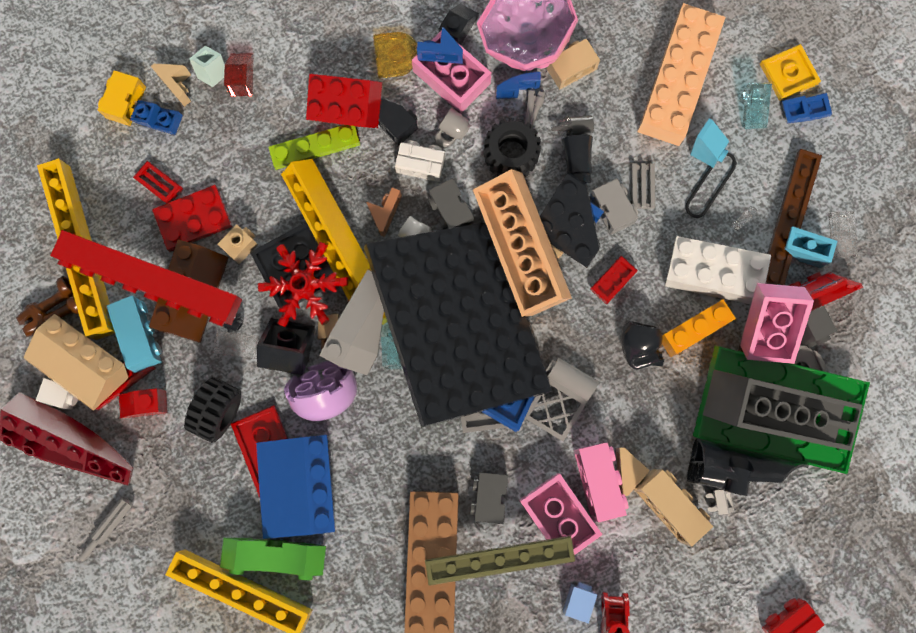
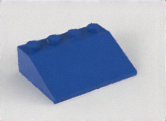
M327 435L256 443L263 539L335 532Z

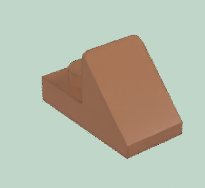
M391 188L390 193L385 194L382 201L383 208L366 202L378 231L383 237L387 234L402 198L400 190Z

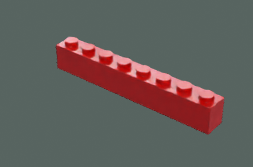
M64 230L61 231L50 255L59 260L57 264L70 270L73 266L80 268L79 273L92 278L94 274L101 276L100 281L113 286L116 282L123 284L122 289L134 294L139 290L145 293L143 297L155 302L160 298L166 301V306L179 310L180 306L188 309V314L200 319L202 315L210 317L209 322L223 327L224 323L232 326L242 299L237 295Z

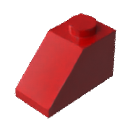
M155 388L119 395L120 418L168 413L166 390Z

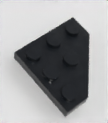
M568 172L541 213L540 219L550 244L587 268L601 247L595 227L596 223L590 203L588 185Z

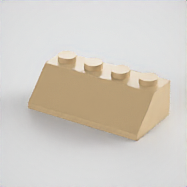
M56 314L36 329L24 355L26 361L93 411L128 379L122 362Z

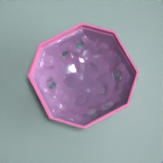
M490 0L479 18L477 26L486 53L512 68L531 71L534 68H546L558 59L570 40L578 18L571 0Z

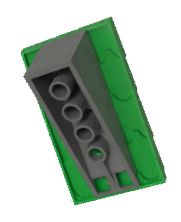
M714 346L713 357L711 358L707 381L701 399L702 402L700 403L696 426L693 432L694 437L848 474L870 382L790 363L747 360L744 352Z

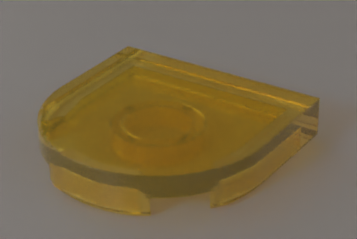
M403 32L373 35L378 78L397 77L410 73L413 69L412 59L417 55L416 41L410 35Z

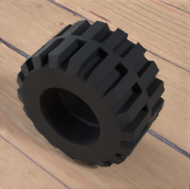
M509 118L508 122H505L503 119L499 121V126L495 123L491 131H488L484 143L485 163L487 166H490L492 173L497 172V177L511 169L522 172L523 176L526 177L529 175V171L532 172L535 169L541 151V139L537 137L538 132L536 129L531 130L532 125L529 122L525 125L523 124V119H518V122L514 121V118ZM507 141H515L523 146L525 153L518 158H508L500 152L499 147Z
M216 377L208 379L198 389L190 402L185 415V430L211 443L216 442L224 435L237 414L241 402V390Z

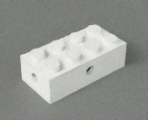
M677 236L665 286L751 304L757 283H766L771 255Z

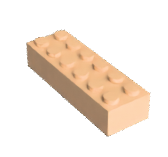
M685 3L682 4L640 122L638 133L680 146L686 137L725 20L724 16Z
M511 169L473 189L521 316H533L572 299L523 173Z

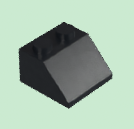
M270 318L257 344V367L303 375L310 357L315 326L288 321L286 327L277 324L279 319Z

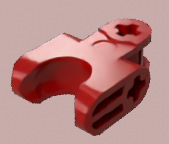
M602 592L600 633H630L628 629V616L630 617L628 593H622L621 597L608 596L607 592Z

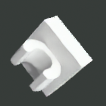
M725 488L705 495L706 498H713L716 501V505L708 507V511L715 512L718 510L719 515L734 512L731 493L724 491Z

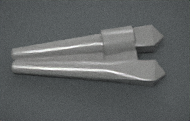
M533 88L528 93L525 125L527 122L532 125L531 130L545 97L543 90L538 92V96H535Z

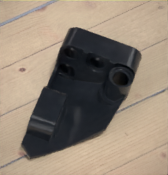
M696 438L692 447L687 481L719 489L723 488L726 481L724 491L747 496L750 482L783 483L794 470L800 467L808 468L809 465Z

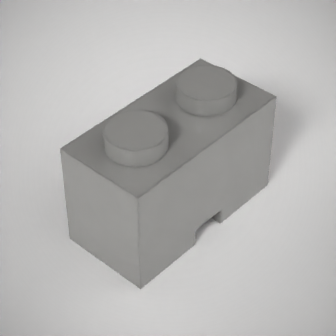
M618 179L594 189L590 195L593 204L604 211L605 218L602 221L610 235L633 225L638 219V210L633 203L629 202L627 190L623 184L619 183Z

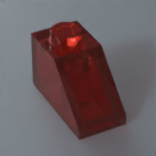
M231 53L227 59L224 69V86L230 96H253V53Z

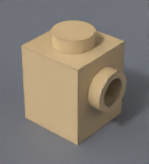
M237 224L217 244L238 264L250 254V251L258 246L253 240L255 235L247 227L242 230Z

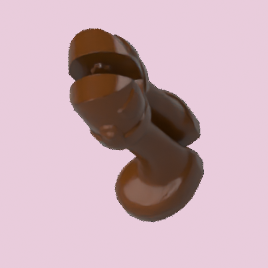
M65 276L58 278L56 281L58 291L54 295L38 304L35 302L28 304L16 317L19 325H25L22 330L26 337L33 336L36 329L54 314L60 318L71 313L79 315L68 278ZM67 300L65 305L47 314V311Z

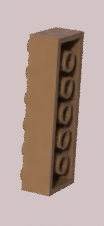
M410 491L404 633H454L456 581L429 586L425 559L457 554L459 492Z

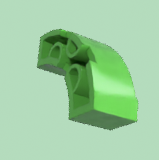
M223 538L220 567L228 569L229 574L243 575L244 571H267L298 575L300 580H313V576H323L326 546L268 539L267 541L253 538Z

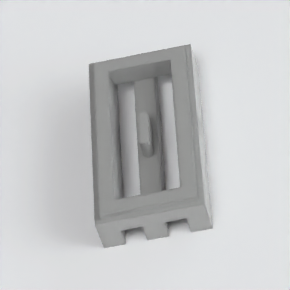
M632 163L631 203L637 209L655 208V163H650V165H646V163H641V165ZM637 170H641V203H637ZM646 171H649V204H646Z

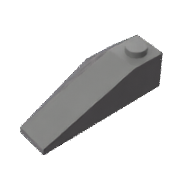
M371 270L366 271L319 355L339 367L364 375L369 374L379 354V341L384 314Z

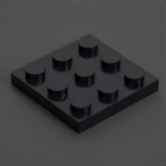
M307 222L250 251L266 283H270V276L279 281L280 276L285 281H289L292 277L291 272L284 271L287 267L278 263V260H283L276 249L279 245L284 244L289 254L295 251V262L300 260L299 270L303 271L307 268L305 260L310 262L309 251L312 249L315 253L318 246ZM327 260L318 265L321 269L314 271V277L320 279L325 273L326 278L333 273ZM320 287L315 289L314 295L322 291ZM286 290L281 295L279 291L273 296L279 308L288 304L284 300L291 298L292 293ZM302 298V299H300L298 302L301 303V302L305 301L306 299H305V298Z

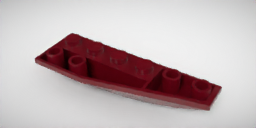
M21 392L16 394L1 409L0 441L5 445L17 448L28 456H34L49 463L124 485L130 484L133 467L99 435L70 416L42 402L35 401V399Z

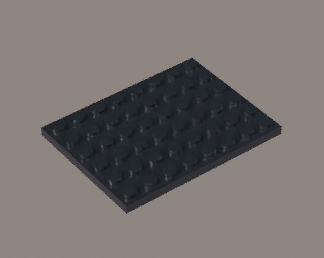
M485 222L366 243L364 250L421 428L552 391L526 316H521Z

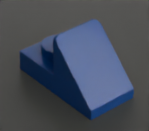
M442 27L441 43L431 40L417 42V57L420 61L463 64V49Z

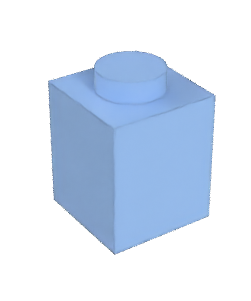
M578 582V585L571 583L563 608L565 616L589 624L597 594L592 591V586L582 582Z

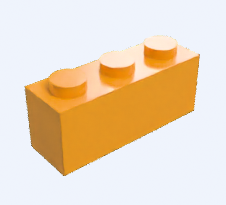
M724 299L662 335V345L671 358L736 318Z

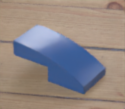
M541 72L521 74L502 82L497 86L496 99L518 98L519 90L539 89Z
M827 93L808 98L801 96L782 101L787 123L811 121L832 115Z

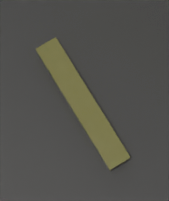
M564 536L425 559L428 585L430 586L575 562V555L571 536Z

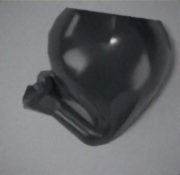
M633 321L626 323L622 328L620 341L629 366L634 370L649 366L663 367L665 359L662 357V352L658 350L662 346L663 340L660 329L652 325Z

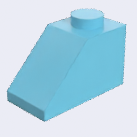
M710 118L698 134L690 155L714 168L718 161L722 163L729 151L726 150L729 140Z
M791 227L785 250L799 262L822 268L832 262L837 241Z

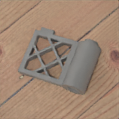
M558 358L557 361L552 359L546 372L549 373L547 378L550 385L557 389L559 398L546 401L544 394L535 396L525 419L564 442L586 403L597 388L599 381ZM561 392L565 393L568 396L562 398ZM541 396H542L543 402H542V403H538L539 399H540ZM573 398L580 402L575 412L566 413L563 400ZM560 401L563 414L550 417L547 404ZM545 406L546 419L536 420L530 416L535 407ZM573 415L568 423L567 416ZM564 417L566 428L561 435L553 430L551 420ZM548 421L550 427L546 426L542 422Z

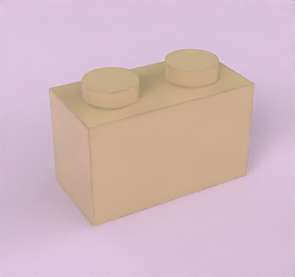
M586 38L581 42L575 41L570 44L568 49L564 50L558 59L549 64L546 69L560 90L597 70L600 59Z

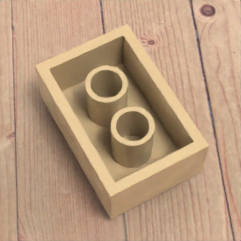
M652 469L635 487L634 491L680 543L692 547L713 528L709 522L710 516L702 508H696L692 503L693 497L685 489L680 490L675 484L677 479L668 470Z

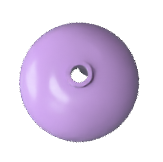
M330 361L308 367V372L298 378L294 375L284 387V393L291 409L301 418L310 421L327 420L341 414L352 404L357 393V381L354 372L339 367ZM325 369L322 372V375L324 377L323 380H321L318 370Z

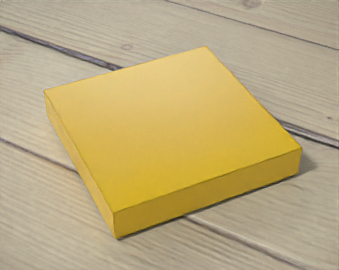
M801 44L769 57L760 63L779 101L812 88L821 82Z

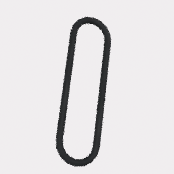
M728 153L727 156L732 158L733 166L701 214L695 215L691 213L689 204L713 167H709L689 197L685 207L691 217L700 218L707 213L735 170L737 161L731 153Z

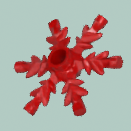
M319 242L315 253L312 249L309 251L310 262L305 260L307 268L303 271L298 269L300 260L295 262V251L289 254L284 244L276 248L283 260H278V263L287 267L284 271L291 272L292 277L289 281H285L280 276L279 281L270 276V283H258V291H271L270 297L279 291L281 295L286 290L291 291L292 297L284 300L288 304L278 310L284 313L277 324L286 327L290 316L294 320L296 319V308L300 309L298 301L302 298L307 300L306 309L311 306L310 317L312 319L317 315L321 325H325L330 321L323 311L328 309V306L319 302L322 298L315 297L314 291L320 287L325 292L326 287L332 292H337L335 286H348L349 282L348 277L335 278L336 272H333L326 278L325 273L320 279L314 277V271L321 269L318 265L327 260V257H322L328 245Z

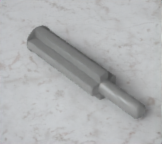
M121 497L91 535L93 540L79 556L81 561H85L98 544L104 543L130 510L133 503L129 499Z

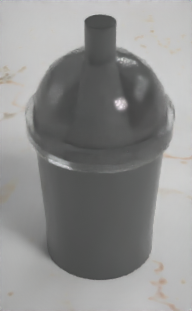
M592 115L564 116V118L558 121L557 126L551 127V130L557 131L562 137L589 134L594 132V120Z

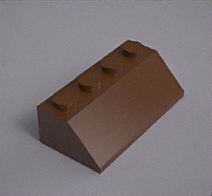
M178 239L168 270L219 289L229 257L203 246ZM159 298L149 328L201 343L209 317L202 315L201 319L188 314V309L181 306L179 310L173 309L165 305V300Z

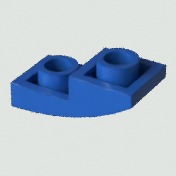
M138 100L130 120L161 132L176 135L183 115L178 111L161 108L155 103Z

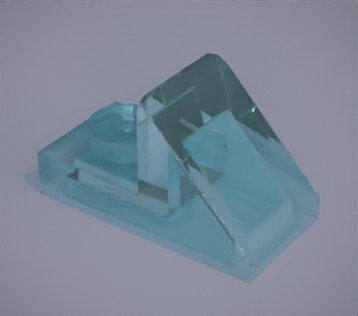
M771 82L747 84L740 97V102L744 104L742 125L744 129L767 128L772 88Z

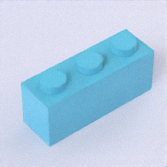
M131 295L107 305L126 368L137 373L161 363L160 354H162L159 344L154 341L152 334L155 333V330L149 328L150 321L146 317L148 309L144 301H140Z

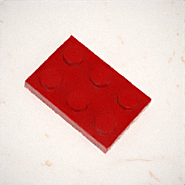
M216 185L152 209L166 249L169 252L175 250L178 239L193 243L233 227Z

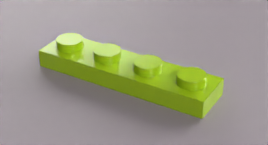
M342 125L272 145L268 148L274 168L277 170L288 167L293 161L315 159L360 146V141L355 126Z

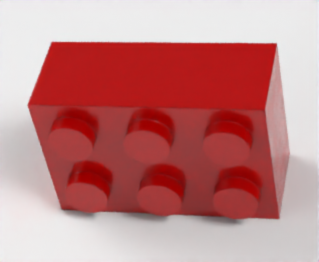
M309 74L306 120L378 128L382 82Z

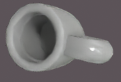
M451 108L438 127L440 130L435 134V143L440 147H448L456 139L462 140L471 127L469 121L455 109ZM444 132L453 139L446 140L442 138L441 133Z

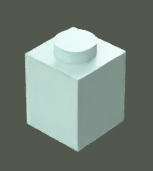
M204 46L189 58L197 78L211 87H214L228 75L221 54L207 46Z

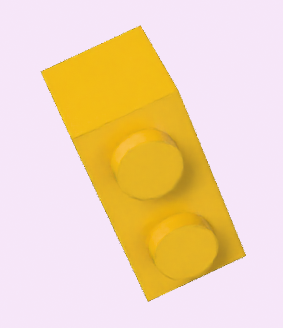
M114 70L111 77L107 80L105 93L98 102V111L106 119L131 126L132 121L130 118L134 111L133 107L135 102L142 99L146 86L139 78Z

